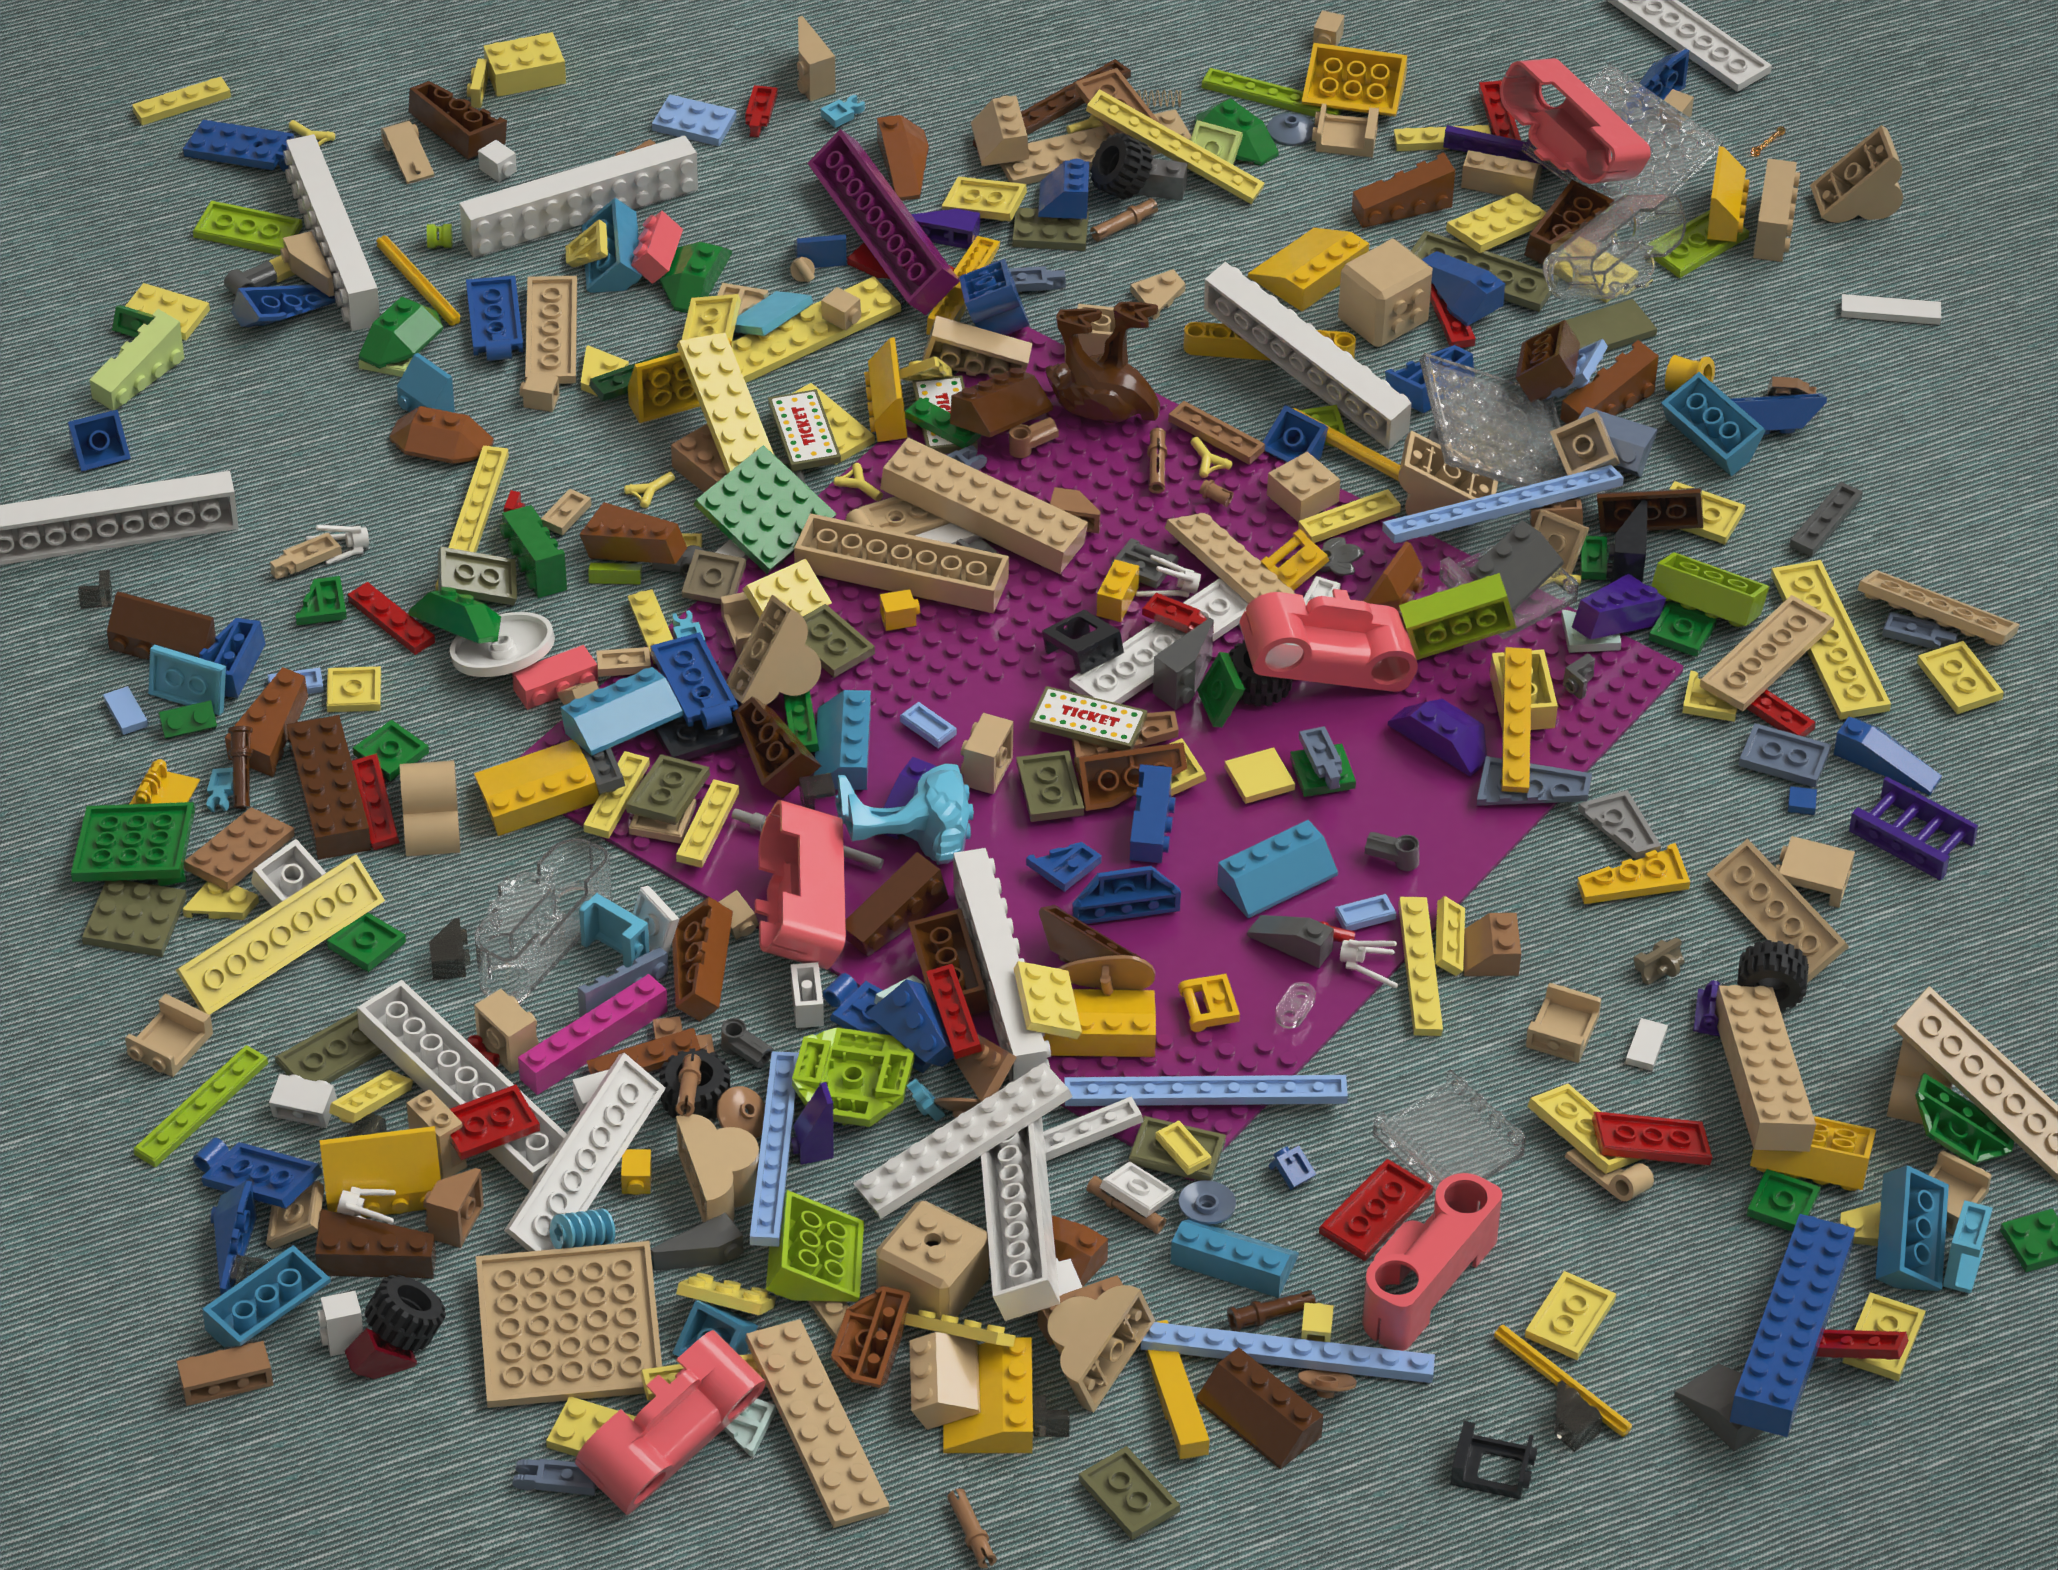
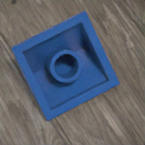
M846 234L797 238L794 241L796 258L805 257L810 259L815 268L847 265Z
M1285 405L1263 440L1265 452L1285 462H1289L1305 452H1309L1314 458L1319 460L1322 456L1328 427Z
M118 409L68 422L71 449L81 471L131 459Z

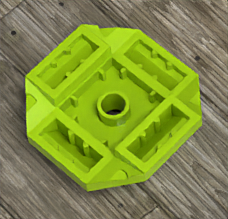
M838 1027L829 1029L815 1036L812 1034L803 1037L792 1076V1087L806 1106L820 1083L826 1082L833 1101V1122L842 1123L843 1125L852 1124L871 1127L903 1103L907 1089L906 1085L909 1082L914 1062V1053L908 1048L906 1049L892 1035Z

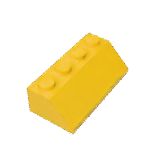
M1719 146L1707 239L1737 242L1738 233H1743L1750 180L1745 179L1746 169L1722 146Z
M895 337L889 338L869 359V371L864 372L871 433L876 432L877 442L908 438Z

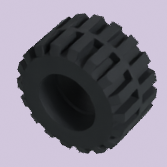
M1114 133L1113 136H1108L1106 141H1103L1095 152L1090 171L1092 173L1091 180L1094 182L1093 185L1101 191L1122 200L1130 199L1134 194L1137 195L1150 176L1151 162L1153 160L1151 149L1147 144L1123 133Z
M1243 640V643L1234 645V649L1230 650L1229 655L1245 689L1238 701L1243 700L1248 705L1252 703L1255 706H1261V704L1269 706L1272 705V702L1278 703L1282 698L1288 696L1292 688V679L1256 674L1253 671L1245 641Z
M1765 940V943L1756 942L1754 946H1748L1746 951L1742 952L1740 956L1737 985L1773 987L1780 1011L1786 1010L1787 1007L1793 1008L1796 1006V1003H1801L1803 997L1806 996L1809 970L1808 959L1800 949H1794V945L1790 943L1784 944L1783 941L1772 942V940Z
M695 1048L689 1049L688 1052L679 1051L677 1056H670L668 1062H664L662 1071H660V1084L666 1088L661 1095L664 1110L668 1111L672 1118L680 1115L676 1111L680 1090L679 1072L683 1068L684 1057L692 1054L691 1061H694V1054H696L701 1059L699 1070L701 1072V1081L698 1084L701 1086L696 1089L693 1114L707 1119L711 1118L712 1120L718 1118V1100L726 1090L731 1088L730 1069L726 1065V1061L723 1058H718V1054L714 1052L707 1053L706 1049L695 1051Z
M391 1275L382 1280L367 1304L364 1314L368 1325L372 1327L376 1334L381 1336V1339L403 1350L418 1351L419 1349H425L429 1345L446 1317V1309L441 1303V1299L434 1294V1291L426 1287L425 1284L410 1277Z

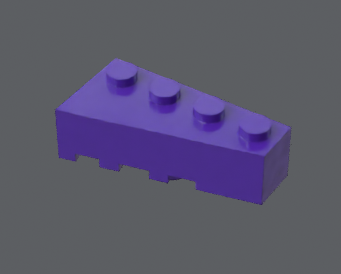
M1627 574L1581 599L1572 628L1592 640L1652 627L1661 615L1666 598L1659 594L1656 588L1645 585L1632 575Z

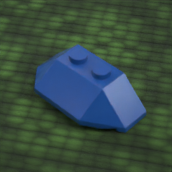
M1822 393L1730 398L1765 429L1764 435L1770 434V430H1780V433H1794L1795 429L1803 428L1827 403V397Z
M1152 866L1097 873L1072 903V916L1085 924L1177 912L1180 911L1181 891L1179 887Z

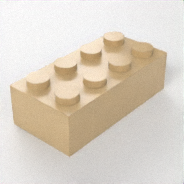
M1768 158L1753 258L1782 262L1784 252L1789 253L1791 238H1786V236L1791 237L1798 193V188L1793 187L1799 186L1800 173L1796 172L1797 162Z

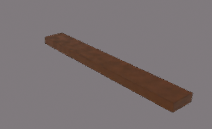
M1114 59L1079 80L1118 68L1122 75L1128 79L1131 77V70ZM1075 82L1021 112L1027 135L1085 103L1075 90ZM973 139V146L977 148L975 139Z

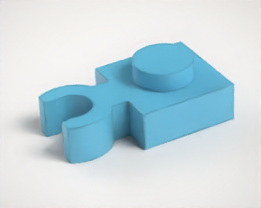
M856 95L848 97L846 102L839 99L822 107L821 117L836 128L854 119V114L862 113L865 110V102L857 103Z
M686 611V619H679L676 613L673 614V635L675 639L700 632L705 640L699 622L693 623L691 611Z
M233 767L212 770L207 788L210 797L206 802L211 812H215L218 804L223 811H227L230 806L228 796L233 795Z
M914 1079L906 1085L913 1093L912 1096L916 1100L915 1104L924 1116L929 1114L936 1122L945 1116L942 1108L933 1102V1099H936L935 1096L923 1084H920L918 1080Z

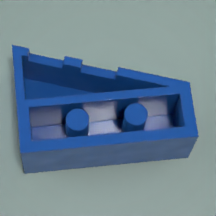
M1453 345L1427 355V360L1415 364L1414 361L1406 363V368L1394 372L1393 369L1386 370V381L1399 394L1407 396L1411 402V408L1425 413L1475 378L1473 354Z
M235 618L215 637L216 642L209 649L204 648L199 653V658L226 666L225 696L239 697L266 644L260 621Z
M1140 764L1139 787H1137L1136 791L1137 801L1130 839V860L1162 863L1163 852H1169L1170 837L1166 836V833L1172 832L1173 817H1169V813L1175 812L1176 797H1171L1172 767Z
M906 979L866 1012L869 1017L925 1063L943 1067L954 1058L939 1010L923 984Z

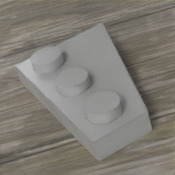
M1628 790L1578 804V811L1635 860L1644 858L1645 853L1656 850L1657 853L1661 851V844Z

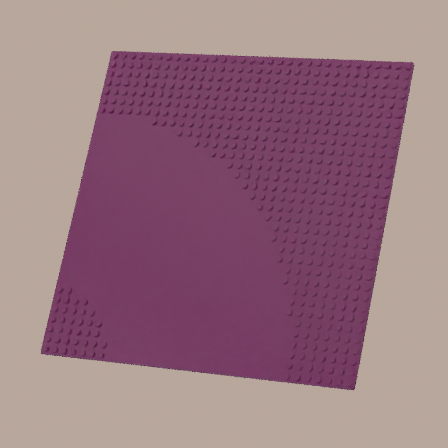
M1026 327L1006 336L1032 343L1029 363L1025 372L1036 377L1052 403L1053 410L1022 424L1030 426L1051 417L1055 421L1059 436L1032 448L1029 456L1016 458L1009 452L1010 429L992 437L981 435L977 440L978 452L976 456L983 454L987 458V463L978 471L1049 504L1054 487L1079 490L1100 511L1099 534L1086 532L1083 546L1061 574L983 538L987 544L997 551V554L1009 556V578L994 613L913 596V599H918L920 605V614L916 615V626L888 631L885 630L880 615V594L893 591L816 575L832 602L829 607L875 646L874 655L835 678L821 667L820 677L815 686L810 689L816 730L817 713L821 705L843 690L871 691L867 790H854V792L864 805L873 808H883L900 772L912 757L936 765V767L943 764L958 765L961 773V766L964 761V756L961 755V748L963 742L969 740L974 722H979L983 713L1013 721V759L995 793L990 794L969 788L968 804L973 805L974 815L973 820L968 822L971 835L970 839H966L964 851L986 848L988 857L994 859L996 869L994 877L1000 879L1002 889L1000 897L1005 898L1007 902L1008 913L1006 917L1011 918L1013 922L1014 934H1012V937L1017 938L1019 942L1020 954H1018L1019 959L1023 958L1026 963L1051 968H1059L1068 964L1058 958L1059 955L1050 950L1039 910L1041 907L1056 905L1072 915V903L1097 873L1152 866L1180 888V911L1086 924L1127 950L1137 954L1141 959L1146 960L1153 966L1155 970L1154 982L1143 990H1154L1155 1057H1048L1050 1069L1063 1083L1064 1077L1297 1075L1384 983L1356 970L1346 969V962L1340 961L1341 942H1333L1332 952L1320 968L1248 937L1247 932L1259 916L1306 917L1318 922H1327L1330 926L1342 928L1335 915V907L1386 894L1396 911V919L1353 931L1355 932L1354 940L1396 941V946L1375 947L1392 949L1395 951L1393 955L1365 953L1363 963L1358 962L1357 964L1389 979L1405 962L1398 906L1399 898L1427 897L1432 934L1436 930L1437 901L1445 896L1460 905L1558 803L1477 806V797L1484 766L1470 777L1388 726V721L1404 707L1444 699L1484 724L1487 756L1502 759L1503 731L1490 679L1492 653L1504 652L1505 647L1528 648L1532 650L1544 649L1558 706L1555 728L1530 730V763L1587 773L1682 674L1683 665L1622 633H1619L1621 650L1569 653L1561 613L1562 610L1577 612V610L1536 590L1512 612L1517 628L1417 660L1418 669L1412 682L1406 689L1399 692L1292 679L1291 691H1289L1286 698H1282L1278 703L1272 702V705L1269 706L1265 704L1255 706L1252 703L1250 705L1245 704L1243 700L1238 701L1222 728L1213 727L1197 691L1190 702L1184 703L1176 710L1153 694V683L1122 703L1123 705L1147 710V713L1175 711L1179 729L1178 737L1144 747L1166 745L1182 738L1206 775V781L1171 796L1176 797L1175 812L1169 813V817H1173L1172 832L1166 833V836L1170 837L1169 852H1163L1162 863L1130 860V839L1137 801L1136 795L1113 807L1089 811L1084 809L1083 816L1031 822L1016 766V757L1069 750L1075 771L1073 758L1075 756L1071 738L1029 728V721L1046 686L1077 693L1069 687L1070 678L1078 674L1075 670L1073 656L1061 649L1047 654L1042 630L1082 610H1086L1120 630L1122 643H1124L1155 622V620L1142 615V608L1151 597H1138L1136 594L1122 622L1097 616V593L1111 568L1112 561L1131 538L1140 541L1141 545L1161 553L1178 556L1177 565L1185 569L1194 570V573L1201 574L1197 593L1218 580L1219 577L1165 529L1168 519L1199 513L1208 514L1214 522L1225 529L1233 539L1242 544L1252 556L1260 561L1266 556L1270 557L1293 537V533L1298 530L1299 522L1267 496L1268 473L1287 462L1264 451L1249 465L1200 439L1211 454L1232 461L1231 469H1218L1209 473L1206 478L1200 477L1199 469L1202 458L1190 443L1197 436L1168 421L1169 413L1179 404L1157 393L1155 394L1160 402V413L1155 421L1143 420L1140 414H1136L1120 423H1110L1084 418L1068 412L1058 403L1046 375V367L1065 363V345L1030 327ZM959 371L954 375L963 377L965 388L977 385L980 381L991 379L988 374L984 373L970 376L966 375L964 371ZM905 419L907 437L925 445L921 427ZM1154 428H1162L1166 432L1165 445L1168 450L1167 457L1165 458V490L1159 494L1152 493L1149 490L1150 458L1147 454V449L1150 445V431ZM907 438L878 442L855 462L861 464L865 481L883 493L880 501L895 497L880 489L883 467ZM852 466L849 467V468H848L843 474H841L840 476H844V475H846L847 473H849V472L852 470ZM1205 480H1213L1216 485L1234 492L1233 499L1227 507L1210 498L1204 499L1199 490ZM833 482L817 495L837 514L835 519L846 521V516L850 511L879 502L858 488L835 486ZM1340 488L1339 502L1319 513L1359 500L1360 498ZM1391 515L1314 543L1320 549H1323L1326 541L1342 537L1345 538L1346 544H1354L1364 551V555L1351 563L1354 567V574L1343 576L1336 575L1332 571L1321 572L1318 570L1295 589L1294 593L1303 595L1304 598L1315 577L1318 576L1340 583V590H1347L1350 600L1363 601L1405 543H1393L1382 531L1384 521L1396 519L1397 517ZM1432 535L1407 540L1411 542L1423 567L1422 578L1424 579V585L1421 592L1414 595L1413 600L1472 582L1469 569L1479 561L1477 558ZM1301 545L1297 546L1275 566L1279 568L1303 547ZM794 553L769 574H766L756 563L748 558L737 593L744 592L743 588L746 585L795 564ZM1167 575L1157 589L1139 582L1137 592L1181 590V588L1176 587L1177 577ZM1189 593L1188 598L1182 596L1167 597L1184 603L1195 594ZM698 600L686 611H691L693 623L699 622L705 642L726 681L738 658L721 616V605ZM686 611L678 618L686 619ZM671 623V624L668 626V628H669V630H670V632H671V635H672L673 639H675V637H674V635H673V627H674V626H673V623ZM1240 624L1213 641L1212 658L1202 680L1219 652L1229 653L1231 649H1234V645L1243 643L1244 638ZM1089 625L1090 632L1096 630V628ZM1588 653L1595 658L1594 675L1587 683L1586 696L1580 700L1574 694L1569 693L1563 686L1565 668ZM650 656L651 667L661 674L658 666L653 663ZM634 674L611 676L599 687V689L605 688L611 684L616 683L620 679L630 677ZM779 692L777 697L766 705L772 708L788 726L784 694ZM735 698L739 708L742 703ZM917 702H920L956 727L957 735L937 748L901 723L900 715ZM563 719L520 757L572 740L565 734ZM1325 726L1333 744H1343L1356 780V789L1304 797L1290 760V752L1304 750L1299 740V731ZM653 729L610 747L617 763L624 751L649 758L650 765L642 780L660 754L668 756ZM744 742L686 760L707 766L710 769V776L694 798L696 799V807L686 834L713 779L739 785V794L702 868L677 862L676 854L681 846L680 843L629 834V827L634 814L628 813L627 808L610 838L601 837L706 899L711 897L719 902L737 890L755 913V900L767 901V889L773 873L759 870L758 847L761 831L751 828L750 824L732 819L733 810L737 808L751 814L756 812L768 816L776 802L782 800L838 817L835 804V795H838V789H813V773L782 799L762 786ZM1274 747L1295 783V790L1245 804L1224 768L1225 761ZM595 803L562 815L584 827L583 824ZM1309 820L1324 836L1338 870V876L1247 918L1217 885L1218 862ZM843 824L844 846L884 859L882 868L877 869L844 857L845 920L916 852L940 869L949 895L947 901L923 918L959 909L953 891V861L937 865L936 861L924 854L916 840L903 834L898 840L884 834H878L864 840L852 841L846 824ZM1376 832L1395 838L1402 835L1415 836L1419 841L1418 867L1411 871H1403L1396 866L1394 861L1365 854V845L1369 833ZM1078 842H1083L1102 855L1101 864L1065 892L1026 865V857L1034 854L1035 858L1049 855V850L1059 847L1066 848ZM755 913L758 923L761 920L767 922V916ZM910 928L903 931L869 957L845 939L841 954L834 964L827 969L837 976L842 973L850 975L856 981L858 988L865 981H868L876 987L885 990L912 975L925 983ZM1227 974L1240 1013V1021L1206 1027L1200 1032L1192 1031L1189 1024L1190 1015L1185 999L1179 993L1178 984L1184 980ZM1071 983L1072 989H1097V990H1102V989H1099V988H1092V987L1080 986V985ZM1195 992L1194 995L1200 1013H1208L1202 992ZM989 1010L971 1015L977 1034L999 1046ZM1065 1102L1060 1105L1079 1117L1106 1107L1065 1106ZM1268 1104L1144 1105L1137 1107L1142 1117L1147 1116L1173 1123L1180 1121L1186 1126L1225 1134L1224 1151ZM1141 1123L1115 1133L1112 1136L1133 1147ZM1184 1177L1185 1179H1187V1180H1189V1181H1194V1180H1195V1179H1191V1178Z

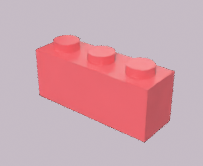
M660 211L655 216L650 215L644 221V229L638 237L639 244L633 252L634 258L631 264L652 284L669 272L683 231L663 211Z
M581 645L513 672V690L528 710L559 698L557 692L591 681L598 683V666L585 646Z

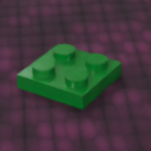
M1669 601L1649 634V641L1698 657L1716 627L1718 618L1708 617L1704 614L1705 612L1696 609H1686L1679 603Z
M1224 652L1218 653L1197 689L1213 727L1221 728L1231 715L1233 708L1245 690L1229 653Z
M390 720L353 747V755L359 759L377 753L383 777L391 781L400 775V764L418 762L429 754V746L399 724Z
M1343 744L1334 745L1342 761V773L1339 779L1340 788L1332 790L1328 788L1324 777L1319 778L1315 774L1304 750L1290 752V760L1304 797L1356 789V780Z
M367 912L327 940L328 949L369 972L405 944L406 936L404 933Z
M1766 1169L1748 1207L1747 1216L1793 1232L1799 1214L1810 1216L1820 1194L1821 1187Z
M2053 1208L2001 1223L2000 1232L2025 1272L2058 1263V1216Z

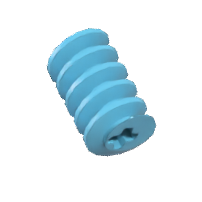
M603 1208L587 1210L585 1212H571L565 1215L557 1214L550 1223V1238L555 1249L583 1247V1245L592 1246L593 1244L602 1245L604 1242L611 1244L615 1239L614 1221L610 1213Z

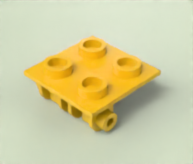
M158 759L152 762L151 768L146 773L130 804L189 802L200 779L167 772L166 762Z

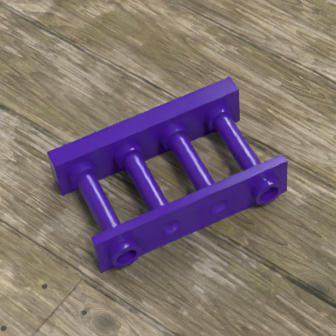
M1887 776L1883 780L1880 797L1882 799L1869 813L1857 807L1851 815L1849 832L1940 881L1947 874L1950 858L1948 854L1960 841L1973 846L1978 829L1977 824ZM1893 804L1904 810V813L1891 825L1879 819V817ZM1914 817L1928 823L1916 837L1902 831ZM1937 829H1940L1951 836L1937 850L1925 842Z

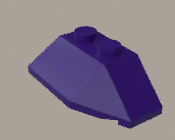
M1444 699L1404 707L1388 721V726L1470 777L1484 766L1487 756L1484 724Z

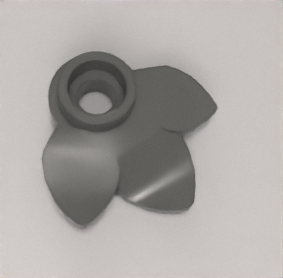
M1332 538L1326 541L1323 549H1321L1328 555L1330 561L1319 571H1332L1336 575L1343 576L1352 575L1355 571L1351 563L1364 555V551L1354 544H1346L1345 538Z

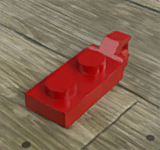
M753 86L745 113L746 125L750 127L749 137L759 138L761 127L768 126L778 95V88Z
M1155 593L1142 608L1143 616L1185 633L1190 632L1207 620L1201 614V610L1159 593Z

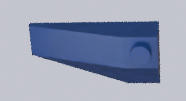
M1688 49L1667 55L1651 65L1622 108L1621 119L1626 124L1632 125L1658 107L1672 89L1680 92L1685 88L1690 52Z
M1438 251L1422 259L1433 268L1431 284H1434L1436 287L1437 295L1445 301L1449 313L1465 326L1473 324L1503 306L1505 283L1490 271Z
M313 285L238 288L231 313L241 327L264 326L335 303L336 300L335 296L329 297Z
M1849 716L1837 732L1833 755L1882 776H1887L1894 781L1929 796L1942 778L1941 774L1881 728Z
M245 1181L222 1194L217 1207L213 1206L211 1211V1223L214 1224L221 1295L236 1284L257 1219L252 1181Z

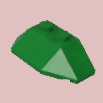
M1231 98L1217 103L1196 115V121L1206 122L1243 133L1235 158L1237 160L1254 162V164L1262 166L1279 156V151L1264 122Z
M704 242L677 247L669 272L660 278V284L675 311L688 313L691 298L709 296L731 257L732 250Z
M401 296L372 323L359 353V360L380 369L386 367V364L398 363L412 358L443 330V325L437 311Z
M441 587L440 591L429 592L409 609L408 615L478 644L498 641L501 616L485 604L474 600L472 595L456 593L454 588Z
M1926 1073L1921 1075L1915 1097L1926 1136L1972 1165L2008 1155L2012 1152L2015 1141L1975 1104Z

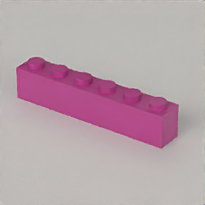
M650 974L644 976L519 1056L520 1080L536 1095H539L587 1064V1060L598 1057L652 1022L653 1019H657L668 1012L667 989Z

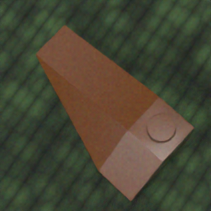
M902 115L877 118V142L892 189L901 201L920 199L929 151V144L924 130Z
M1184 742L1073 757L1076 779L1085 811L1113 807L1135 796L1137 787H1139L1140 764L1172 767V776L1187 769Z
M1052 1215L1055 1256L1058 1258V1261L1071 1259L1083 1287L1107 1262L1108 1238L1085 1225Z

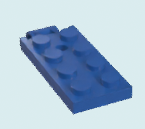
M202 120L184 146L183 152L184 157L274 170L279 163L280 168L285 172V169H289V165L285 163L283 151L287 150L286 140L294 139V134Z
M515 275L466 279L474 356H478L479 352H486L487 361L512 359V350L518 349L519 352H524Z
M700 632L650 646L651 655L679 702L688 727L693 726V722L698 720L702 721L706 730L732 723L731 711L734 712L738 709V704Z
M842 973L823 991V997L826 1002L833 1007H838L830 1016V1020L845 1029L891 1035L866 1014L876 1005L874 1003L875 996L883 991L882 989L868 981H865L857 989L856 981L850 975ZM914 1054L912 1067L924 1073L932 1064L925 1063Z
M212 1138L193 1156L196 1166L205 1172L201 1177L204 1186L228 1192L245 1181H252L254 1200L285 1209L323 1173L318 1163L238 1142L229 1151L226 1144L218 1138Z

